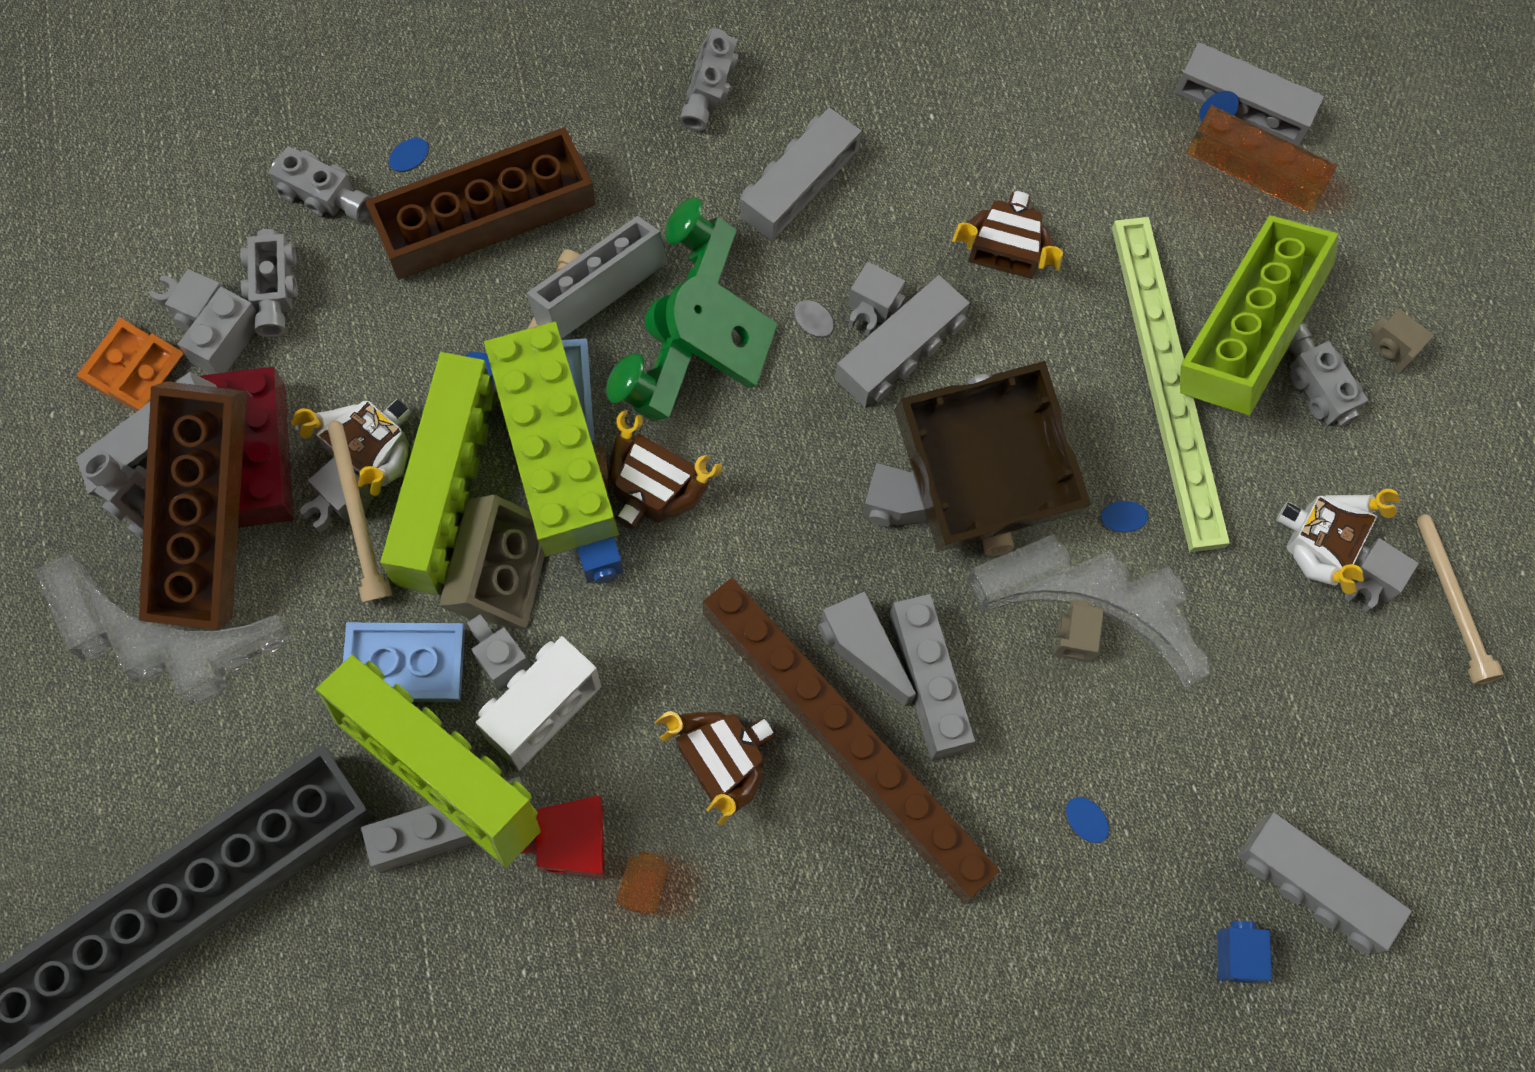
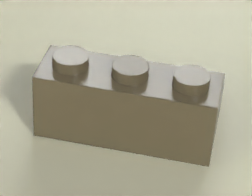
M495 494L467 500L439 603L440 607L468 619H474L481 615L487 623L527 629L545 557L537 538L530 511Z

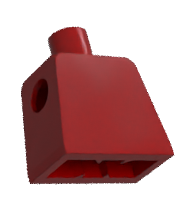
M601 796L588 797L537 809L536 820L541 832L520 854L536 853V864L540 872L605 879L603 801Z

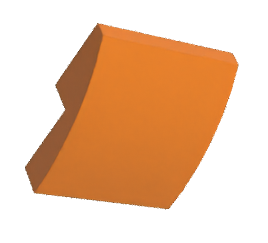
M120 317L78 372L77 378L102 394L138 411L150 401L151 386L164 383L182 359L184 353L153 333L148 335Z

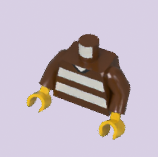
M1020 191L1012 192L1008 203L999 200L994 201L990 210H981L966 223H959L952 239L953 243L962 241L967 244L966 248L971 250L968 262L1029 279L1033 278L1038 262L1039 269H1044L1045 265H1051L1055 267V271H1059L1063 257V251L1055 247L1048 228L1042 225V213L1029 209L1031 198L1028 194Z
M628 410L622 411L616 421L617 427L621 432L616 435L610 457V481L614 485L616 498L624 503L615 518L625 527L635 529L643 515L660 523L666 517L673 518L695 508L709 486L708 479L721 474V463L715 464L709 473L706 470V462L710 459L711 455L699 457L695 465L639 433L634 438L632 433L643 424L642 416L640 414L637 415L634 426L629 427L625 422Z
M668 711L654 722L655 725L664 724L669 729V731L660 736L663 742L669 741L676 734L680 735L675 738L676 747L711 800L706 811L710 812L711 809H718L723 813V816L717 822L719 825H724L733 813L753 800L763 778L761 768L764 765V758L758 748L775 738L771 727L764 718L744 728L735 714L726 716L722 712H692L678 715L675 712Z

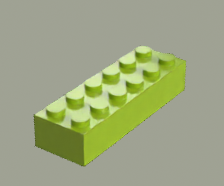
M1272 215L1268 216L1181 363V394L1249 416L1251 415L1335 264L1339 233Z
M556 321L484 341L537 538L545 557L618 536L617 525Z
M440 352L380 561L395 587L439 595L442 583L445 584L451 563L448 561L451 548H455L460 526H458L461 513L464 514L467 500L470 499V492L467 491L470 479H476L479 470V458L476 457L479 445L484 446L488 436L487 415L488 412H494L497 403V391L493 390V377L488 373L485 360Z
M351 655L316 688L335 724L501 865L507 868L541 832L535 817L538 812L530 803L532 799L531 794L519 782L514 780L509 784L500 776L502 773L500 768L490 758L483 756L479 759L470 752L472 749L471 745L459 733L454 731L450 735L442 729L441 726L443 724L441 720L430 709L425 707L420 711L412 704L413 698L402 686L395 684L391 687L384 681L385 675L371 661L363 664L355 656Z

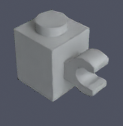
M867 261L850 289L848 306L854 310L850 315L849 327L853 328L858 320L863 319L868 322L865 335L869 336L873 333L877 321L883 324L889 319L891 314L897 312L904 305L906 296L902 295L905 280Z
M187 269L179 283L169 276H161L160 281L169 290L164 294L151 291L150 296L156 304L168 308L174 317L172 321L177 326L188 331L222 286L217 281Z
M334 457L307 480L318 497L304 504L299 511L305 519H308L313 513H321L320 518L313 523L314 528L318 532H322L329 527L332 511L345 523L350 520ZM355 474L358 485L359 477ZM366 484L358 487L364 512L368 509L370 501L374 499Z
M1380 538L1369 547L1363 545L1354 565L1362 569L1364 581L1352 580L1356 584V592L1345 594V599L1350 601L1357 593H1362L1366 597V604L1362 608L1364 612L1373 608L1379 599L1387 603L1402 592L1419 563Z
M481 615L467 623L479 641V644L471 650L498 691L505 688L517 672L522 669L527 671L530 668L527 658L505 627L493 634Z

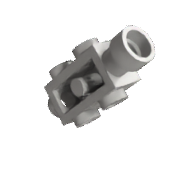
M713 28L708 31V35L703 41L699 56L696 59L695 70L685 101L688 104L683 106L680 116V123L688 129L704 130L709 119V112L713 110L718 102L723 103L727 97L730 84L726 82L728 73L731 74L737 63L738 54L734 53L738 39L728 36L723 30Z
M287 146L281 156L273 161L268 173L276 186L275 191L285 200L293 202L295 198L304 201V205L308 210L318 216H322L324 212L335 216L339 209L345 211L346 216L358 222H363L370 215L365 200L372 197L359 190L353 192L354 189L349 181V175L341 167L334 164L328 166L320 162L312 153L306 150L300 152Z
M262 229L257 232V236L247 237V247L240 249L242 267L244 270L248 269V279L241 280V293L244 299L252 303L257 312L255 315V332L263 337H278L286 331L285 316L281 312L293 311L292 297H297L298 295L296 278L291 273V266L297 264V256L294 244H289L284 234H279L272 229Z
M1303 323L1286 350L1287 352L1292 351L1296 358L1289 366L1291 369L1290 380L1297 389H1304L1310 398L1309 409L1315 418L1323 419L1327 426L1337 421L1342 427L1360 416L1358 410L1369 400L1365 396L1361 384L1354 379L1346 367L1342 355L1334 349L1330 341L1315 347L1311 341L1312 334Z
M105 451L95 453L85 462L82 469L83 475L94 485L98 486L94 492L106 501L101 507L120 522L125 517L131 522L127 529L143 541L147 470L139 465L134 470L122 462L118 463Z

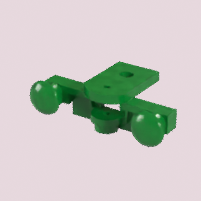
M691 197L682 201L673 210L666 224L665 237L670 245L682 243L692 250L689 260L695 263V266L689 270L685 281L678 284L670 295L656 299L646 312L645 327L648 333L662 343L654 368L647 371V373L643 372V356L638 353L629 354L614 366L606 385L607 398L611 403L616 404L624 400L634 406V411L653 422L670 417L692 353L745 387L756 386L778 324L718 284L737 229L720 217L707 220L700 215L702 201L697 197ZM733 329L740 336L739 347L732 341L731 332Z

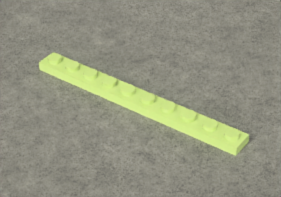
M1149 217L1116 220L1112 226V231L1189 553L1226 548L1230 542L1194 397L1180 393L1181 363L1184 357Z

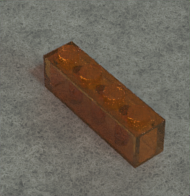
M1212 105L1186 154L1308 213L1311 212L1324 193L1337 167L1332 162Z

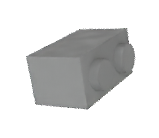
M220 287L179 341L178 346L191 364L210 374L225 373L256 333L255 315L257 312L251 302Z

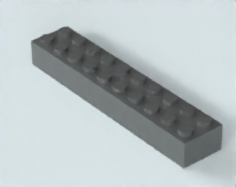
M321 745L1 963L0 1069L19 1068L354 834L361 827L374 820L376 816L335 755L324 745Z

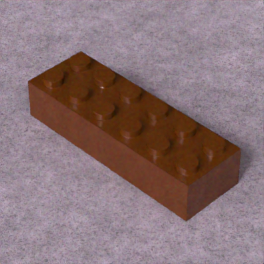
M566 127L370 198L365 200V203L395 275L400 280L595 206L593 183Z
M169 381L151 386L139 621L218 630L232 619L247 391Z

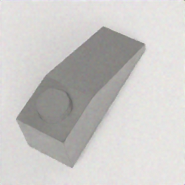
M876 463L862 516L869 518L870 522L880 526H889L890 524L899 526L928 521L914 474Z
M865 591L823 609L822 623L818 624V628L825 644H832L840 657L902 705L911 704L916 693Z

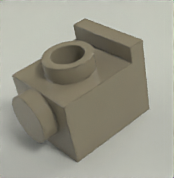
M1399 308L1390 319L1383 315L1369 332L1374 337L1369 343L1377 348L1382 356L1391 359L1397 364L1393 370L1399 374L1434 335Z
M1085 600L1070 601L1069 610L1065 615L1061 614L1059 618L1057 637L1063 638L1054 647L1053 656L1091 662L1099 653L1104 609L1093 607L1091 602Z

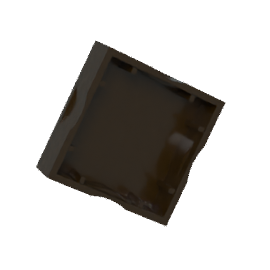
M1045 361L997 373L977 383L951 385L902 398L894 409L937 552L1079 514L1091 505L1075 453L1064 433L1060 405Z

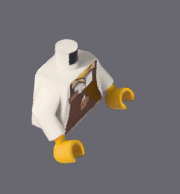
M398 399L383 412L378 410L369 401L319 413H314L312 410L305 408L295 412L291 424L292 426L302 425L299 432L300 436L304 439L309 438L314 430L317 431L316 435L324 449L333 457L334 453L328 433V425L332 421L342 423L354 473L359 477L358 487L366 484L370 488V494L374 496L379 495L381 486L389 484L404 474L409 454V442L405 433L399 427L412 416V413Z
M1393 489L1380 491L1376 499L1373 495L1317 496L1305 510L1287 501L1278 514L1276 521L1295 530L1286 548L1293 554L1295 561L1307 578L1334 586L1340 583L1344 593L1353 594L1356 592V584L1352 580L1364 581L1362 569L1354 565L1377 518L1373 513L1375 510H1379L1380 514L1385 518L1394 517L1397 514L1396 507L1385 504L1388 502L1397 503L1400 501V498Z

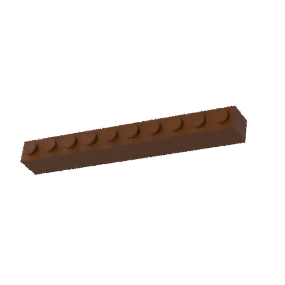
M732 577L703 601V615L963 904L969 901L1000 872L997 866Z

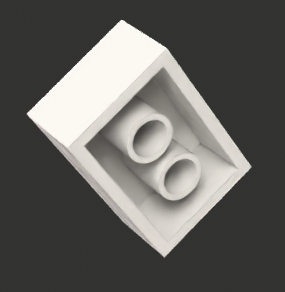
M563 636L555 643L550 641L545 644L536 655L537 661L527 671L522 669L517 672L507 684L509 689L498 700L493 698L488 701L478 713L480 718L475 723L485 739L518 771L601 688L597 668Z

